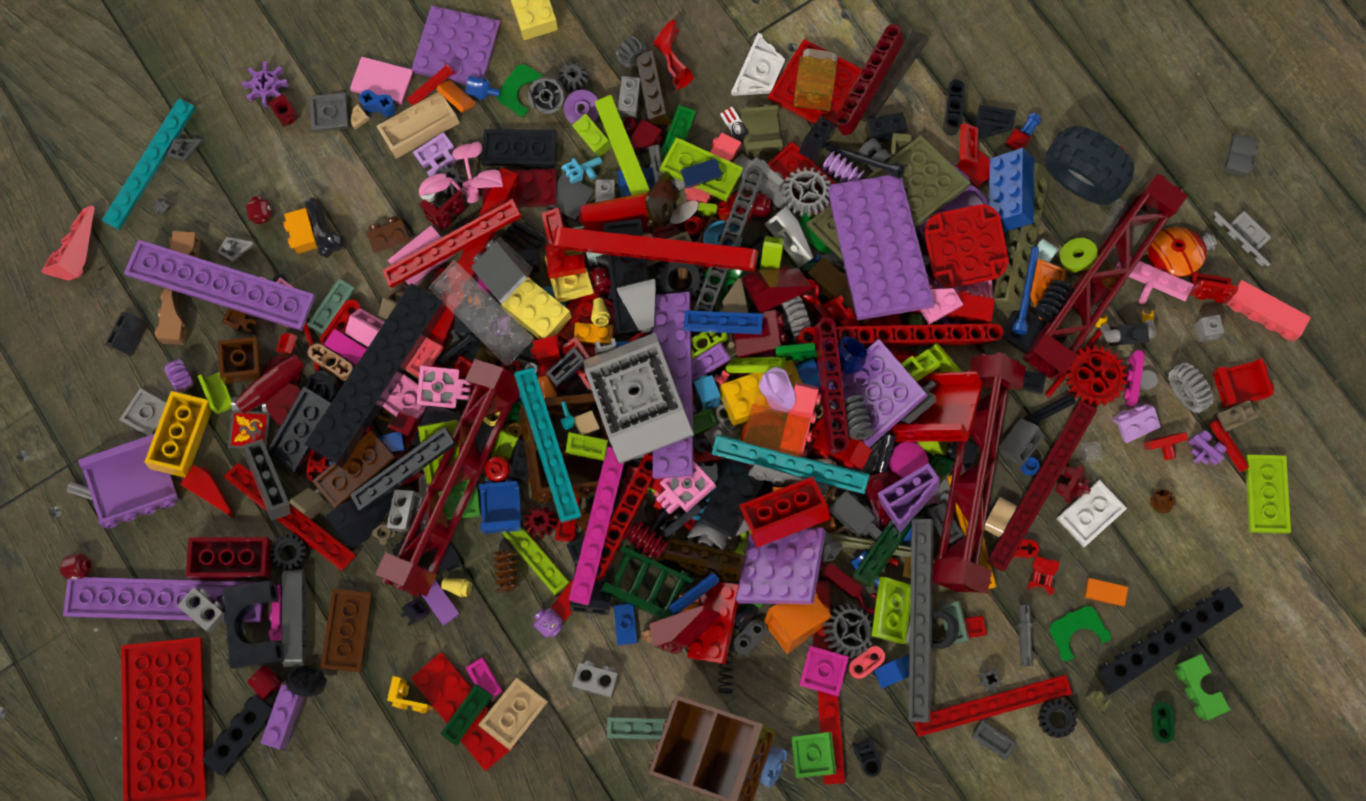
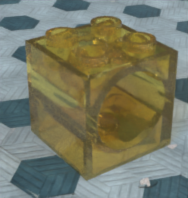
M800 56L794 97L795 107L830 111L837 61L829 58L817 59L812 56Z

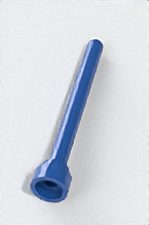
M1037 246L1031 249L1019 318L1013 323L1012 332L1025 335L1028 333L1029 325H1027L1026 317L1039 253Z

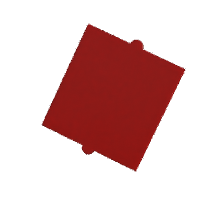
M979 150L977 164L971 165L960 161L956 165L957 168L969 177L970 183L977 189L990 179V159Z

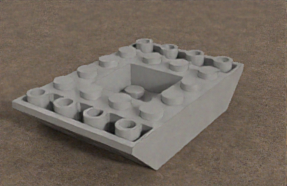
M656 333L583 360L589 384L619 464L694 436ZM633 387L640 388L639 393L636 395H630L629 392Z

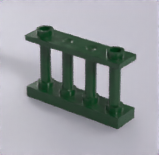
M621 546L618 551L624 555L612 581L603 583L600 591L660 619L673 616L669 606L678 599L684 583L691 584L694 579L690 578V574L685 571L679 570L677 572L636 553L637 549L632 546ZM632 557L642 563L630 590L627 589L626 592L619 589V583ZM651 566L660 571L648 598L643 600L637 597V591L648 567ZM668 574L677 578V581L666 606L660 608L655 605V600Z

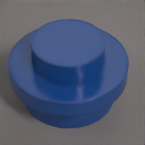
M1030 456L1023 467L1020 466V469L1025 475L1033 476L1039 471L1040 464L1036 458Z

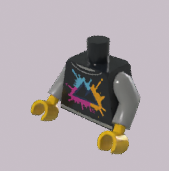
M1151 310L1150 314L1142 311V322L1144 324L1110 327L1107 324L1108 316L1103 314V318L1100 317L1095 325L1100 328L1106 341L1109 342V346L1148 343L1149 339H1153L1156 336L1153 310Z

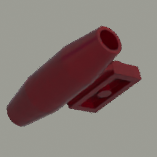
M294 354L274 365L250 384L234 403L243 414L265 403L267 412L280 426L283 424L301 392L297 386L290 384V382L305 365Z

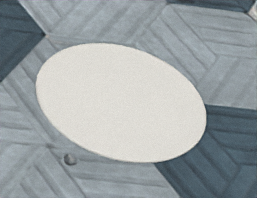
M691 200L680 205L672 213L670 222L672 224H679L689 219L696 212L698 202Z

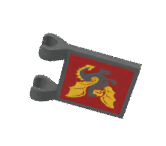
M234 396L232 398L228 448L244 449L243 445L263 439L267 449L271 415L267 412L266 404H262V412L249 411L243 414L234 403L238 398Z

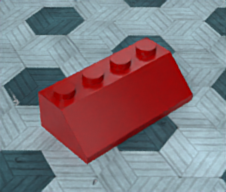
M813 477L739 505L756 548L830 520L828 505Z

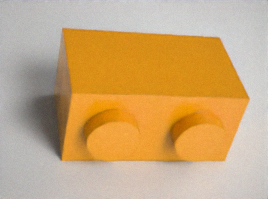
M303 208L284 214L286 221H283L286 232L290 234V238H288L290 248H294L297 254L316 249L313 223L307 209Z

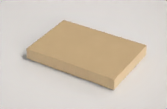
M516 677L479 723V727L511 750L548 701Z

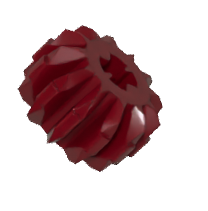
M537 505L536 512L530 508L529 511L532 515L525 514L524 517L529 521H525L523 524L528 527L526 530L528 534L533 532V538H536L539 533L540 538L544 539L545 532L550 536L551 532L549 529H556V526L552 523L557 522V519L552 517L554 515L553 511L548 512L547 506L541 511L540 505ZM543 518L544 524L538 526L536 521H540Z

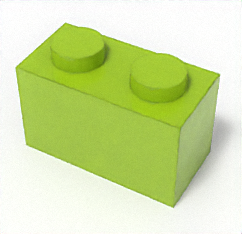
M584 114L572 125L598 157L603 156L612 148L610 141L587 114Z

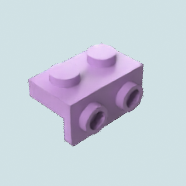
M1144 402L1138 403L1134 408L1121 411L1117 416L1112 417L1113 422L1118 424L1125 443L1160 428L1155 408Z

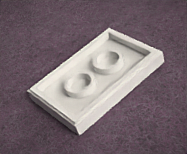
M1101 480L1097 481L1090 488V494H1083L1081 498L1077 499L1056 518L1083 548L1127 509Z

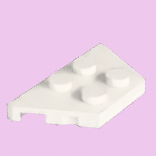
M760 33L757 34L731 91L733 96L770 94L785 64V59L782 55L777 53L775 48L768 44Z

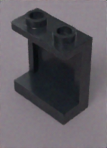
M575 560L574 576H575V572H576L578 560ZM611 564L602 580L594 581L589 605L570 601L569 611L609 615L611 595L600 590L603 583L612 581L615 564ZM598 567L596 575L601 573L602 568Z

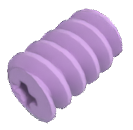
M835 151L829 155L823 164L824 171L829 169L828 174H835V179L841 178L840 183L861 180L865 173L864 170L858 173V166L852 169L853 162L851 161L849 164H846L847 158L845 157L840 160L841 153L835 156Z

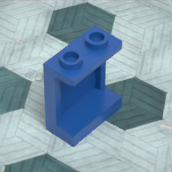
M504 479L503 482L495 483L493 480L484 481V484H479L482 533L522 531L520 484L518 481H515V479Z

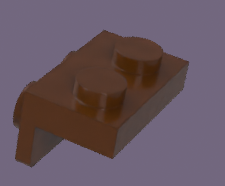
M393 216L386 219V223L380 225L377 222L368 226L369 229L366 230V234L374 253L410 241L401 217Z

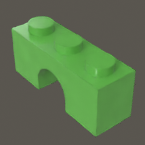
M1202 654L1175 665V673L1178 679L1183 681L1186 687L1185 693L1190 700L1192 699L1195 705L1194 711L1198 718H1201L1202 721H1207L1230 711L1221 691L1210 695L1201 688V679L1211 673Z

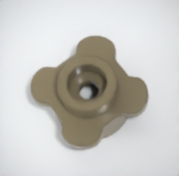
M382 522L381 525L372 531V535L379 539L381 545H386L390 538L395 537L396 532L387 528V522Z

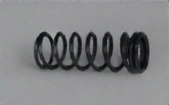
M728 654L727 658L733 657L734 655ZM726 661V665L733 664V662ZM719 664L718 667L725 670L719 671L718 674L725 677L718 679L719 682L724 683L718 686V693H733L732 688H720L733 685V683L721 681L733 678L731 675L721 674L722 672L733 671V669L721 667L724 664Z

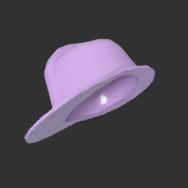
M775 367L763 374L760 380V390L766 396L770 407L777 413L789 412L795 404L796 396L786 371Z

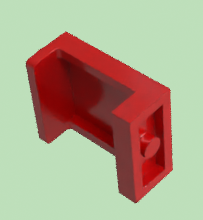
M1262 358L1234 367H1220L1212 373L1224 409L1237 406L1248 400L1252 403L1268 399L1274 394V385L1269 380L1268 367Z

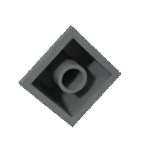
M498 237L496 240L491 239L485 246L487 250L483 254L479 252L472 259L474 264L471 268L502 304L528 278L533 267L502 238Z

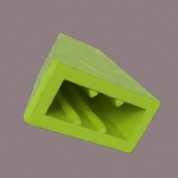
M765 236L760 270L780 269L783 238Z

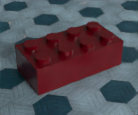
M188 537L185 577L191 580H271L272 558L270 554L272 551H270V548L273 547V541L268 537Z

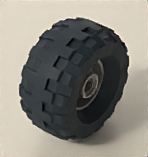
M1070 126L1063 130V132H1060L1046 152L1045 166L1052 177L1064 188L1091 203L1094 202L1098 205L1112 204L1124 194L1133 180L1134 163L1131 157L1124 152V149L1108 137L1083 126Z

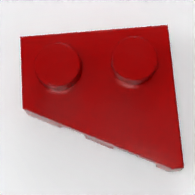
M841 295L827 300L823 305L827 309L828 315L840 322V326L861 325L849 307L847 309L844 308L842 305L844 298Z

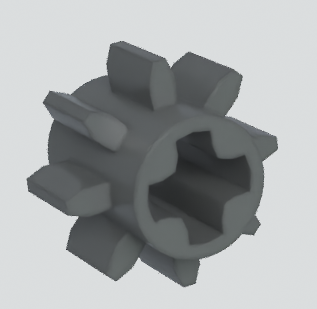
M995 667L991 671L984 668L985 674L977 675L981 678L978 686L983 685L985 687L984 692H987L989 688L993 692L997 691L996 685L1001 686L1003 684L999 681V677L1002 674L995 673ZM991 675V676H992L991 679H992L994 682L991 683V684H988V679H986V677H988V676Z

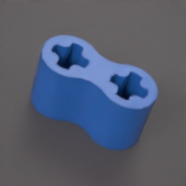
M365 90L359 96L364 110L368 113L379 112L385 117H391L396 112L395 103L390 95H377L371 90Z
M813 358L795 365L802 383L819 387L818 392L821 393L819 372Z

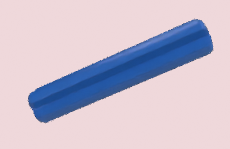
M714 573L710 574L669 606L670 612L673 615L679 614L718 584L719 578Z

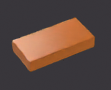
M451 80L437 86L436 90L460 112L467 111L475 106L476 102Z
M1088 578L1084 598L1124 607L1128 587Z

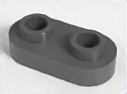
M761 620L750 622L735 638V651L741 655L749 654L766 636V624ZM759 626L761 632L755 633L753 628ZM746 641L747 647L742 648L740 642Z

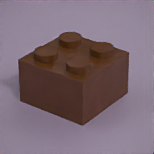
M257 337L217 341L219 373L224 384L255 381L262 376L261 350Z

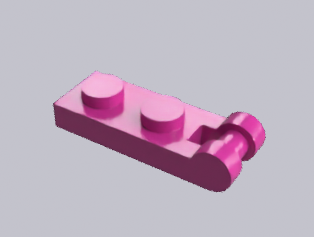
M1141 350L1135 351L1128 358L1131 368L1128 370V376L1126 377L1128 386L1123 393L1125 406L1133 407L1138 402L1145 354Z

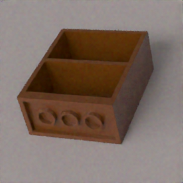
M593 393L545 398L544 401L574 495L577 498H586L588 494H595L603 460L565 453L569 432L579 434L575 423L568 430H565L561 423V420L566 418L561 404L565 401L568 411L573 418L589 411L593 412L599 430L585 436L608 440V435ZM522 404L519 415L533 501H538V503L550 502V499H553L524 404Z
M676 695L675 699L671 702L668 719L663 724V733L661 739L656 744V753L650 761L648 774L720 801H753L776 731L764 724Z

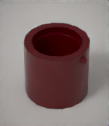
M264 665L248 679L247 684L262 700H266L281 687L283 681L267 665Z

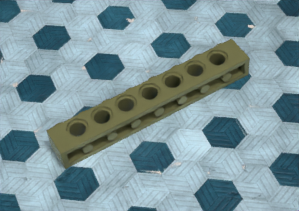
M1039 163L1034 164V223L1009 230L1007 233L1005 244L1009 264L1006 271L997 278L993 294L994 304L1004 311L1020 310L1031 249L1035 246L1051 176L1047 169Z

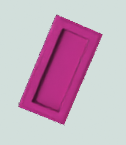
M483 657L465 667L474 684H478L492 694V698L503 692Z

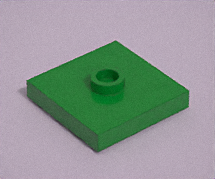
M815 343L776 347L777 356L786 357L787 361L798 362L812 358L817 359Z

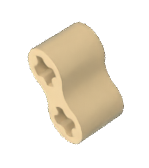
M999 496L986 519L984 530L1000 538L1017 506Z

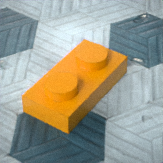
M575 323L574 337H577L581 344H595L599 341L600 345H610V341L613 339L614 326L605 325L599 327L595 324Z

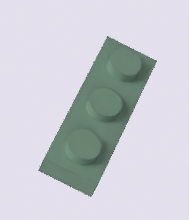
M338 279L307 325L323 334L339 309L346 301L350 300L356 289L343 280Z
M608 717L607 738L661 739L663 724L666 719Z

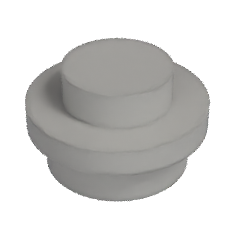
M1208 232L1205 233V236L1201 238L1205 243L1206 251L1215 250L1217 241L1214 235H1210Z

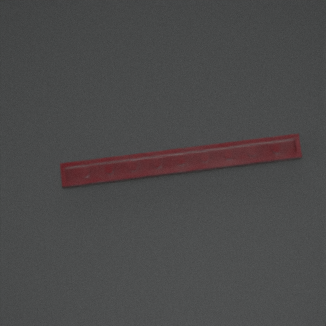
M1080 400L986 563L1005 572L1098 409Z

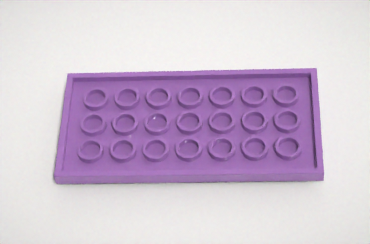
M888 175L827 185L832 187L827 192L830 193L829 202L857 320L933 308L934 301L902 177L898 179Z

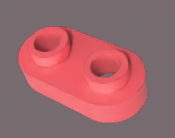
M877 646L868 648L866 652H863L850 663V675L855 679L866 677L884 662V651ZM871 654H877L878 659L876 661L872 660ZM857 665L861 666L862 672H856L855 667Z

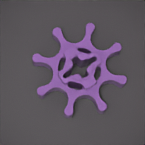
M266 61L263 62V69L260 72H254L251 67L248 68L253 79L249 82L242 81L241 83L244 89H253L247 95L249 101L253 102L257 97H262L264 107H268V99L270 97L281 95L278 93L279 88L289 87L286 79L278 80V77L284 73L282 68L278 66L275 71L270 72L268 71L269 65Z

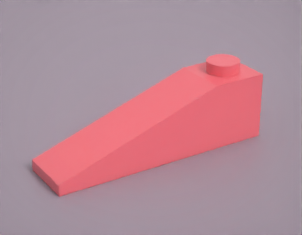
M93 205L81 211L70 227L72 232H69L60 241L62 243L61 248L56 253L52 252L41 271L42 273L67 281L79 278L82 275L95 209Z

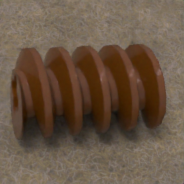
M510 550L493 552L492 554L498 555L493 558V562L498 563L494 566V570L499 571L494 574V577L499 579L495 581V585L500 586L496 589V592L506 593L515 591V588L520 586L519 583L514 582V580L520 578L514 575V572L518 571L519 568L513 567L514 564L518 563V560L512 559V557L517 555V552Z

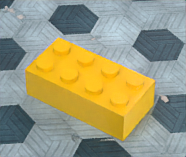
M792 360L787 361L783 370L786 371L794 389L796 382L802 383L794 362ZM752 373L721 384L719 393L732 426L747 422L759 414L774 412L766 396L760 390V380L764 373Z
M173 391L170 392L144 461L149 469L186 477L191 470L212 412L208 400Z

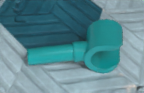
M564 401L561 404L566 418L562 419L561 423L564 429L568 430L574 426V418L570 415L567 404Z

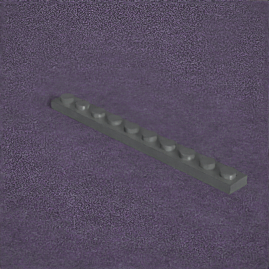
M912 519L908 717L910 722H930L932 519Z

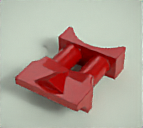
M1035 556L1032 563L1034 572L1032 582H1028L1027 590L1039 587L1044 589L1049 596L1053 595L1054 587H1051L1055 573L1058 572L1060 562ZM1041 574L1045 575L1043 584H1039Z

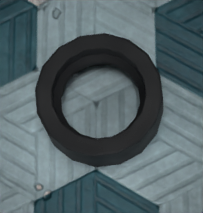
M932 611V619H944L949 626L947 638L940 642L932 640V648L944 649L950 647L958 636L957 622L952 615L944 611Z

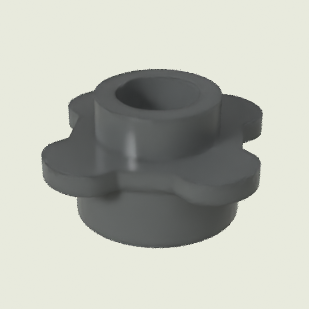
M167 196L157 199L153 205L155 208L154 214L158 212L162 215L167 210L170 204L169 201L165 200Z

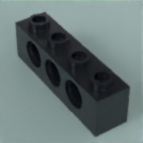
M257 695L250 697L245 702V708L242 712L237 713L232 718L230 727L219 734L218 742L214 746L209 747L204 754L205 758L202 761L220 776L228 775L267 726L273 706ZM255 713L256 720L250 724L248 721L249 715ZM241 729L243 732V736L241 739L237 740L235 737V733L237 730ZM227 745L230 750L229 754L223 756L222 749Z

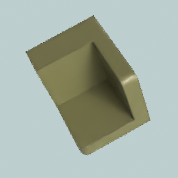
M892 134L890 155L892 157L911 143V134Z

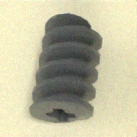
M854 395L844 400L847 430L849 431V437L854 440L867 439L874 434V431L871 429L872 424L869 422L870 417L867 416L868 410L865 409L866 403L863 402L864 396Z

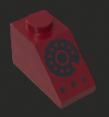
M643 119L629 139L635 155L649 153L648 147L660 146L663 141L662 129Z

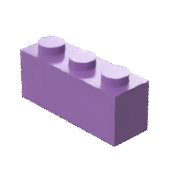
M281 684L261 744L286 750L305 696L296 695L290 692L285 685Z

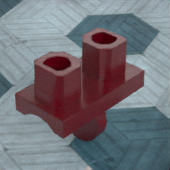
M1080 465L1078 468L1067 466L1064 477L1070 480L1069 484L1059 482L1055 488L1056 493L1062 496L1064 501L1071 504L1075 495L1081 498L1083 493L1090 494L1091 489L1087 486L1090 481L1084 479L1086 476L1085 468Z

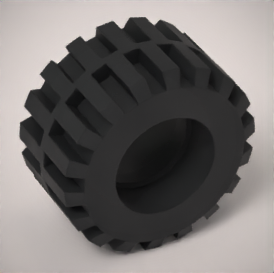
M667 261L662 263L656 278L661 294L690 292L691 300H693L701 293L704 284V271L700 265ZM677 268H685L691 273L692 283L686 290H676L670 283V275Z

